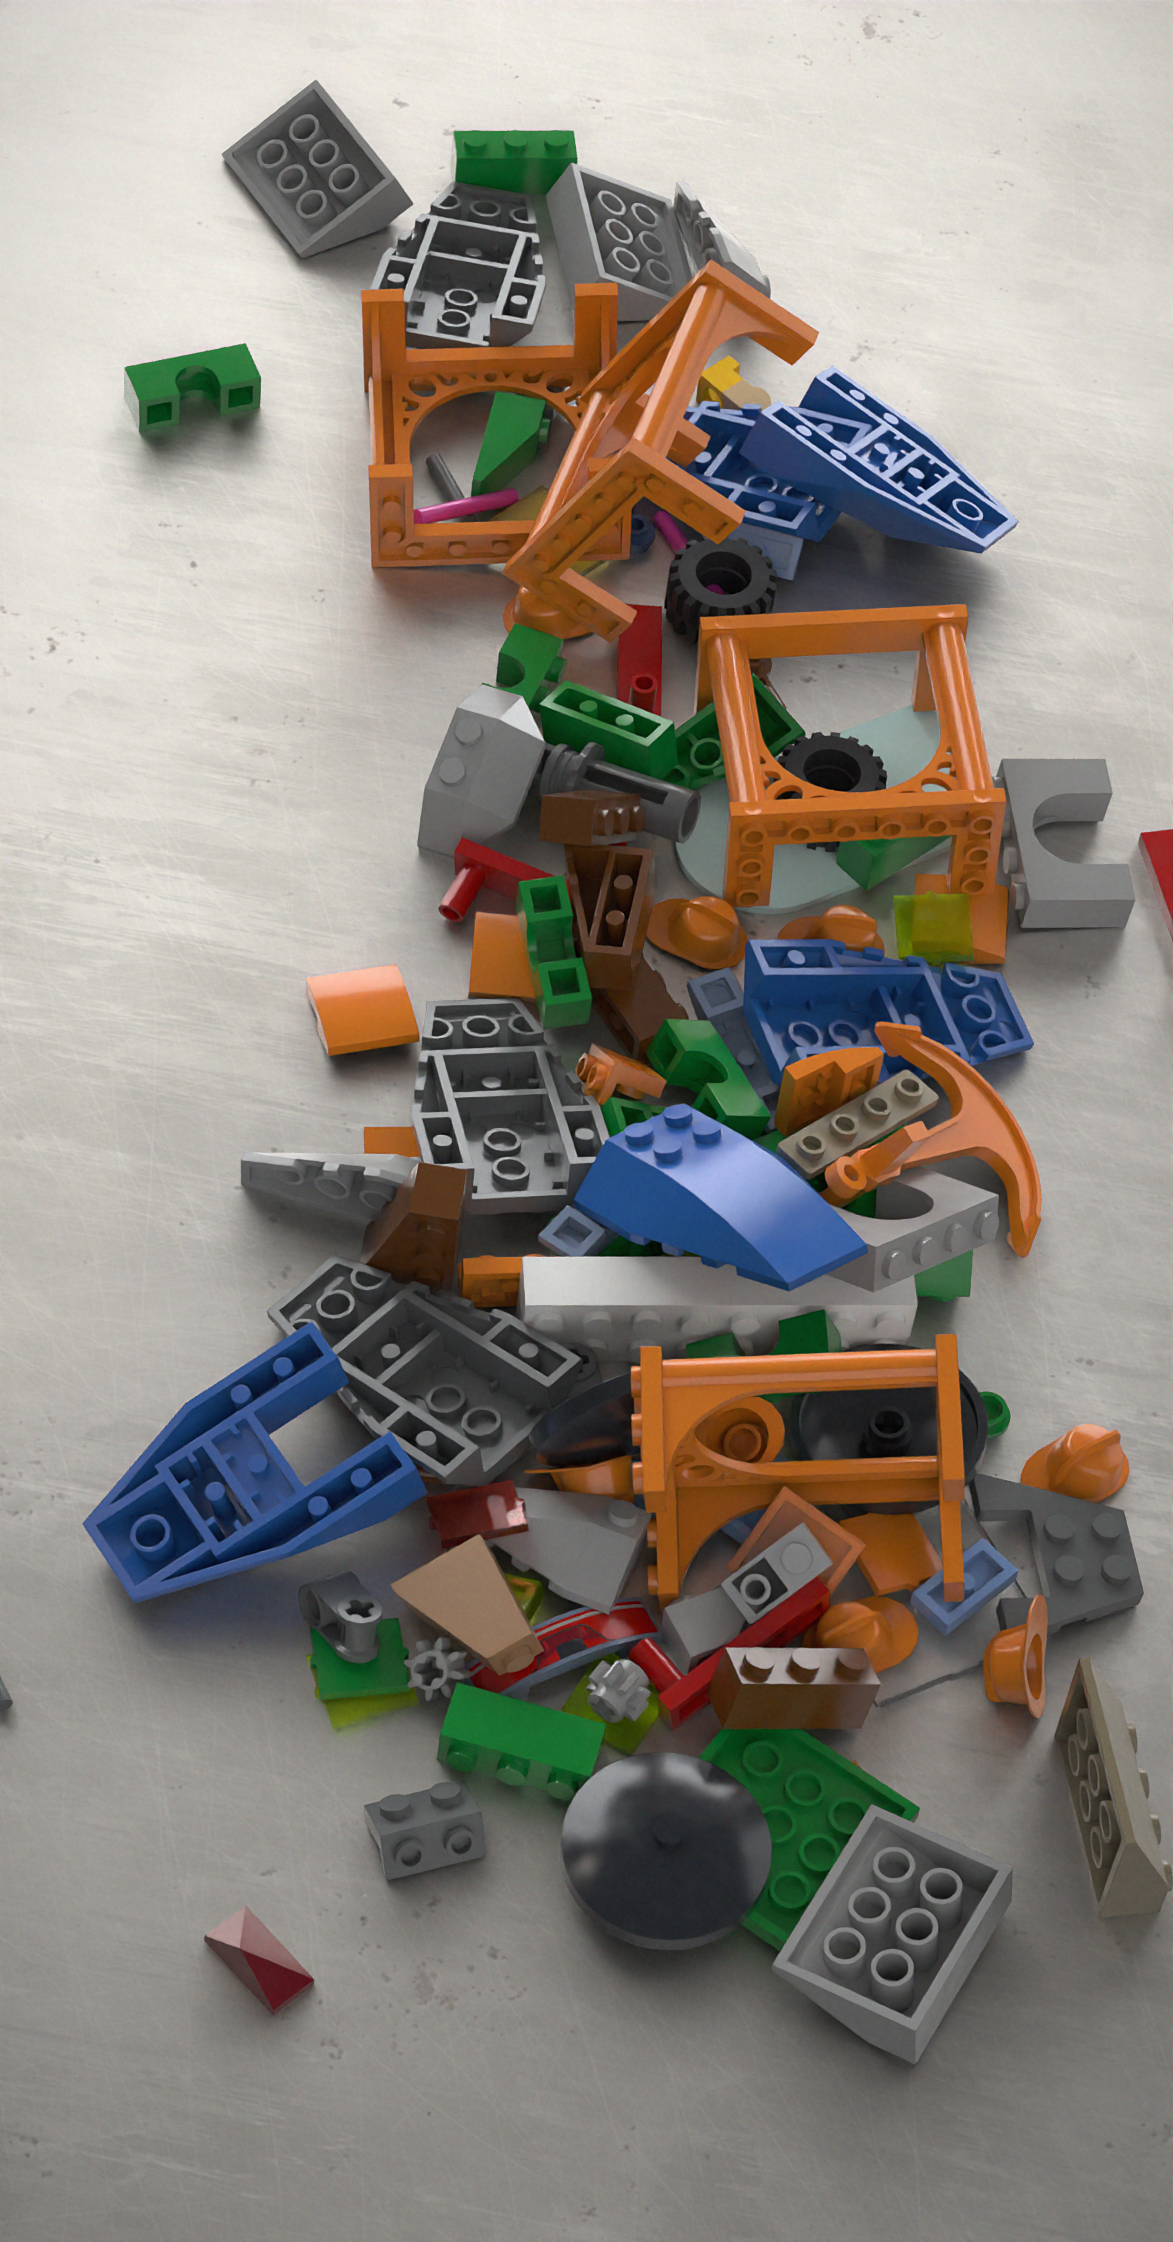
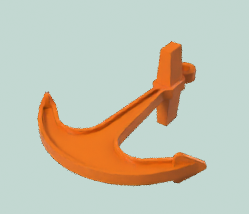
M877 1022L874 1031L888 1056L897 1057L901 1055L932 1076L942 1086L952 1108L951 1119L930 1130H927L922 1121L901 1128L881 1143L870 1148L858 1150L851 1157L841 1156L826 1168L825 1179L828 1187L820 1195L828 1204L843 1208L864 1193L890 1184L900 1175L902 1170L965 1155L975 1156L990 1165L1003 1181L1007 1191L1009 1225L1011 1229L1006 1241L1018 1256L1025 1258L1030 1252L1042 1219L1040 1215L1042 1196L1035 1159L1015 1117L992 1086L973 1067L942 1044L922 1035L920 1027Z

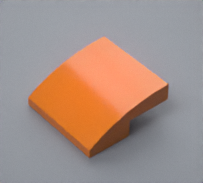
M916 874L911 931L912 954H958L960 963L969 965L1006 963L1009 888L995 883L993 893L982 892L978 895H967L963 892H949L946 874Z
M483 912L475 913L468 997L487 999L519 997L522 1002L536 1003L517 916Z
M396 964L306 978L307 996L317 1015L318 1034L328 1056L420 1042L419 1030L411 1001Z
M879 1047L846 1048L817 1054L784 1068L774 1126L784 1137H787L876 1087L884 1053Z

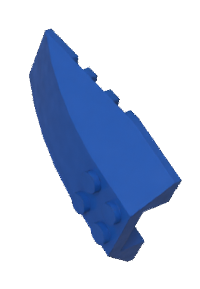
M703 401L699 407L688 406L683 418L710 435L706 449L686 468H683L667 456L666 459L744 509L746 512L742 523L820 543L841 514V511L777 480L767 473L756 470L750 464V461L739 453L762 411L761 405L743 404L742 410L720 409L719 402ZM788 406L847 449L872 432V425Z
M830 939L748 940L745 945L743 1012L772 1081L775 1084L781 1085L784 1068L799 1060L829 1051L858 1047H879L884 1053L877 1086L903 1070H910L919 1079L931 1077L901 1055L897 1057L887 1055L874 1031L877 1022L918 1026L922 1030V1035L953 1051L970 1066L1027 1051L1034 1045V1041L1002 973L947 962L943 968L928 966L925 958L908 955L905 961L884 957L883 950L865 946L862 952L845 949L844 942Z
M684 1103L670 1106L662 1114L641 1123L631 1124L623 1132L606 1139L573 1199L574 1208L631 1242L645 1246L650 1240L662 1243L663 1252L678 1257L685 1253V1251L701 1255L703 1265L718 1269L729 1264L736 1267L738 1276L788 1292L868 1253L866 1242L800 1173L780 1155Z

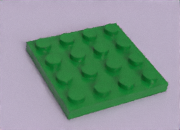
M722 1728L698 1757L718 1766L736 1778L754 1797L766 1819L772 1844L770 1871L760 1901L741 1925L779 1951L782 1950L871 1804L912 1823L916 1821L919 1815L920 1807L802 1729Z

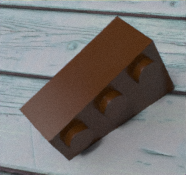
M563 843L568 886L589 987L634 991L657 888L654 849L612 845L584 846Z
M418 1162L397 1188L396 1197L392 1202L387 1201L381 1208L379 1218L376 1221L371 1220L366 1226L359 1263L391 1273L392 1280L408 1285L415 1281L429 1286L430 1292L439 1290L452 1292L462 1236L467 1169Z

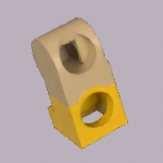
M729 355L704 370L698 381L696 401L699 404L703 401L719 402L720 409L742 410L743 404H760L762 411L771 406V397L767 391L750 385L739 376L740 364Z

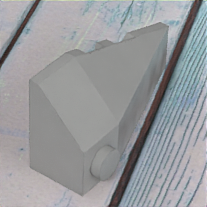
M676 181L673 208L679 230L696 274L710 260H713L770 299L771 287L767 275H762L756 258L685 181Z
M244 1152L240 1160L241 1185L370 1223L371 1220L376 1221L379 1218L382 1206L387 1201L392 1202L396 1197L397 1188L417 1163L421 1162V1158H408L398 1154Z
M454 1485L441 1505L438 1517L470 1538L480 1534L488 1546L497 1545L513 1556L511 1562L513 1566L523 1572L530 1568L534 1569L550 1580L548 1588L561 1597L609 1615L640 1560L647 1535V1526L651 1520L652 1513H646V1510L640 1509L630 1502L616 1500L606 1495L487 1485L486 1487Z

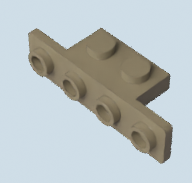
M903 1070L779 1142L776 1152L796 1169L800 1175L810 1180L826 1171V1168L841 1156L849 1157L858 1150L865 1148L936 1106L939 1096L910 1070Z

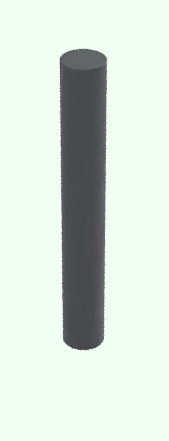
M433 453L428 456L426 464L447 502L464 499L463 493L439 453ZM474 514L457 518L459 523L478 522Z

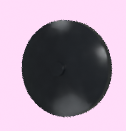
M879 1343L854 1347L842 1352L913 1350L920 1348L901 1344ZM959 1369L966 1487L978 1472L984 1459L988 1436V1416L983 1399L977 1388ZM936 1387L822 1391L819 1393L796 1395L790 1414V1442L796 1461L937 1456ZM939 1500L844 1505L869 1513L898 1515L919 1512L939 1505Z
M631 1372L609 1379L577 1394L541 1418L529 1434V1442L537 1461L547 1466H571L605 1461L626 1454L628 1456L640 1454V1446H633L632 1414H635L634 1398H632Z
M670 1752L633 1755L606 1766L588 1779L579 1789L567 1810L560 1841V1862L564 1880L569 1892L581 1910L596 1925L616 1938L630 1944L656 1950H683L699 1947L716 1941L736 1929L753 1912L760 1901L767 1883L772 1858L770 1831L761 1808L750 1792L736 1778L718 1766L700 1758Z

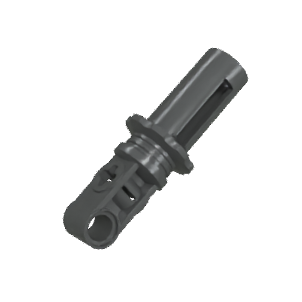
M595 742L588 743L581 753L574 751L573 747L560 743L554 746L546 743V748L527 793L530 796L540 797L541 802L543 794L582 790L641 795L640 805L644 807L645 811L642 831L681 844L685 843L691 836L701 807V795L697 791L605 762V749L602 745Z

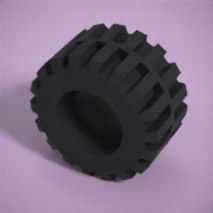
M730 535L720 544H716L706 536H702L701 542L692 540L686 543V549L680 548L676 552L669 568L664 609H666L665 616L668 623H674L673 630L678 636L685 634V641L692 645L698 643L700 617L772 614L777 588V572L772 569L773 562L769 556L762 557L763 550L758 546L750 547L747 545L748 541L742 538H738L737 541L729 539ZM710 585H718L725 593L730 595L717 594L706 588Z
M822 732L812 733L809 739L801 736L795 739L794 745L788 744L783 749L782 756H779L777 760L784 769L794 776L829 790L871 792L886 789L887 771L882 770L884 763L880 756H873L874 750L867 744L859 745V739L852 736L846 739L840 737L841 733L831 732L830 736H823ZM788 791L779 795L775 800L802 799V796L797 792ZM840 841L806 844L808 849L815 851L817 847L825 848V852H835L836 847L840 845Z

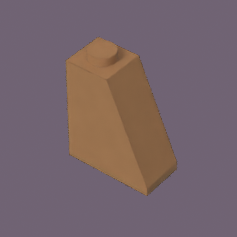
M480 1534L390 1584L394 1593L410 1612L442 1635L450 1636V1641L463 1650L467 1649L468 1654L499 1676L506 1672H517L532 1663L534 1656L544 1651L496 1557Z

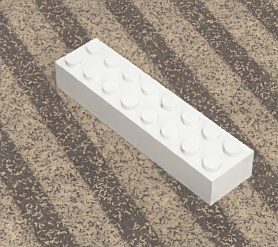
M522 1257L516 1318L561 1346L567 1343H581L593 1350L597 1363L602 1361H633L640 1363V1347L661 1346L663 1360L687 1359L686 1344L728 1333L734 1335L746 1356H766L778 1344L780 1336L779 1320L823 1309L827 1311L840 1333L842 1351L879 1343L908 1345L918 1304L914 1275L873 1293L825 1274L788 1292L738 1276L736 1267L729 1264L718 1269L703 1265L701 1257Z

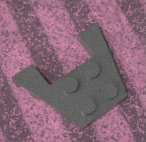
M976 1473L968 1484L976 1522H1027L1041 1588L1047 1604V1635L1059 1632L1062 1625L1080 1619L1088 1622L1140 1603L1144 1591L1124 1510ZM1000 1598L996 1607L1000 1632L1026 1624L1034 1598Z

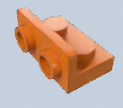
M593 1043L589 1053H584L581 1056L575 1070L576 1075L582 1081L581 1090L586 1096L592 1095L601 1107L612 1096L615 1086H617V1091L642 1100L644 1093L660 1098L666 1083L664 1078L642 1061Z
M530 1254V1255H526V1256H524V1257H560V1256H542V1255H539V1254ZM483 1255L476 1258H462V1262L458 1264L457 1268L459 1297L473 1301L474 1307L516 1306L522 1257Z

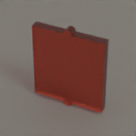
M512 1480L426 1497L427 1507L431 1516L428 1518L429 1528L436 1530L442 1549L459 1546L478 1534L484 1540L529 1531L528 1522L524 1514L526 1510L525 1500L518 1498Z

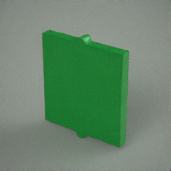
M399 1618L382 1619L376 1625V1635L380 1640V1651L376 1658L364 1663H351L337 1656L335 1650L316 1629L310 1626L313 1656L310 1658V1668L316 1670L320 1700L410 1692L407 1666L404 1664V1660L409 1659V1649L403 1647Z

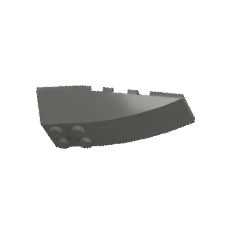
M452 181L431 203L430 212L428 214L422 213L415 220L414 229L411 232L405 231L398 238L397 246L394 249L389 247L383 253L370 290L404 289L405 346L417 349L509 347L532 332L546 289V278L542 272L543 260L542 255L539 254V235L536 234L537 222L532 195Z
M519 997L427 1001L410 1121L421 1162L467 1169L464 1210L470 1215H497L499 1213L516 1212L543 1213L546 1211L563 1210L567 1205L571 1206L574 1204L573 1199L605 1140L610 1138L598 1102L592 1095L586 1096L581 1090L582 1081L574 1071L568 1072L561 1063V1053L555 1045H547L544 1041L543 1029Z
M338 1255L332 1256L267 1310L268 1318L285 1337L290 1336L312 1321L337 1355L349 1381L347 1385L335 1392L336 1395L376 1439L391 1431L413 1463L446 1484L482 1487L490 1484L531 1448L529 1442L530 1431L541 1418L566 1401L582 1367V1358L509 1313L493 1309L491 1313L474 1308L473 1301L456 1295H454L452 1300L431 1294L430 1288L427 1285L415 1281L408 1285L393 1281L391 1273Z

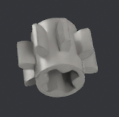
M450 1636L438 1638L435 1642V1647L428 1639L418 1641L416 1647L420 1654L415 1658L404 1660V1664L411 1668L412 1680L408 1683V1687L418 1686L426 1690V1701L437 1699L441 1690L445 1696L451 1698L456 1682L472 1675L470 1671L464 1669L463 1658L468 1653L467 1649L457 1651L451 1648ZM434 1660H436V1666L440 1669H443L442 1677H439L440 1673L438 1669L432 1668V1662Z
M621 1659L616 1661L612 1667L602 1660L588 1677L591 1682L586 1688L591 1693L588 1696V1703L591 1709L607 1722L617 1723L624 1716L635 1722L649 1705L646 1701L651 1695V1692L646 1689L649 1685L648 1677L639 1666L629 1660Z

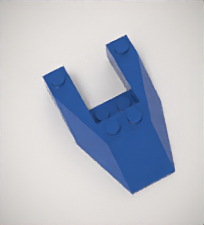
M833 365L814 377L798 407L872 425V432L847 449L778 400L760 412L739 451L742 456L750 461V464L756 470L767 473L777 480L893 538L982 554L1012 531L1019 522L932 435Z
M312 1321L186 1402L82 1523L134 1603L294 1556L384 1522L427 1494L416 1466L391 1431L307 1486L303 1485L269 1436L349 1383L337 1355Z

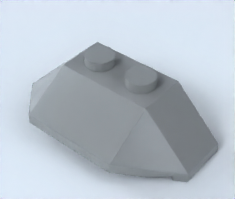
M481 684L457 706L424 788L417 840L418 848L454 859V850L462 837L483 846L515 826L546 748V743L523 696Z

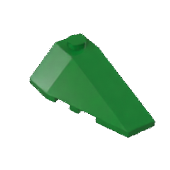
M752 673L762 738L768 751L775 758L783 752V749L788 744L793 745L795 739L805 736L806 733L757 676ZM713 701L675 729L678 764L662 779L663 781L694 790L726 778Z

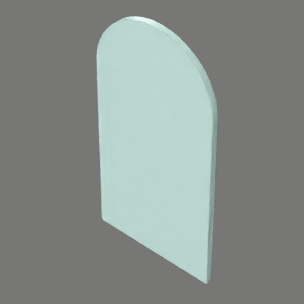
M912 705L839 732L841 733L840 737L848 739L849 736L859 739V745L867 744L874 750L873 756H880L884 763L882 770L887 771L886 789L901 784L922 771L934 757L940 743V727L936 711L913 712ZM942 768L938 772L949 774L950 768ZM767 777L770 780V786L773 783L774 778ZM726 778L707 784L697 791L701 795V807L695 828L685 843L681 844L674 841L675 854L684 875L705 895L715 896L723 899L722 890L730 802ZM935 784L922 786L924 792L947 791L945 788ZM952 836L900 870L950 851ZM806 843L780 844L774 846L769 906L734 907L733 909L755 914H785L808 908L858 888L860 885L836 864L839 847H836L835 852H825V848L817 847L816 851L808 849Z

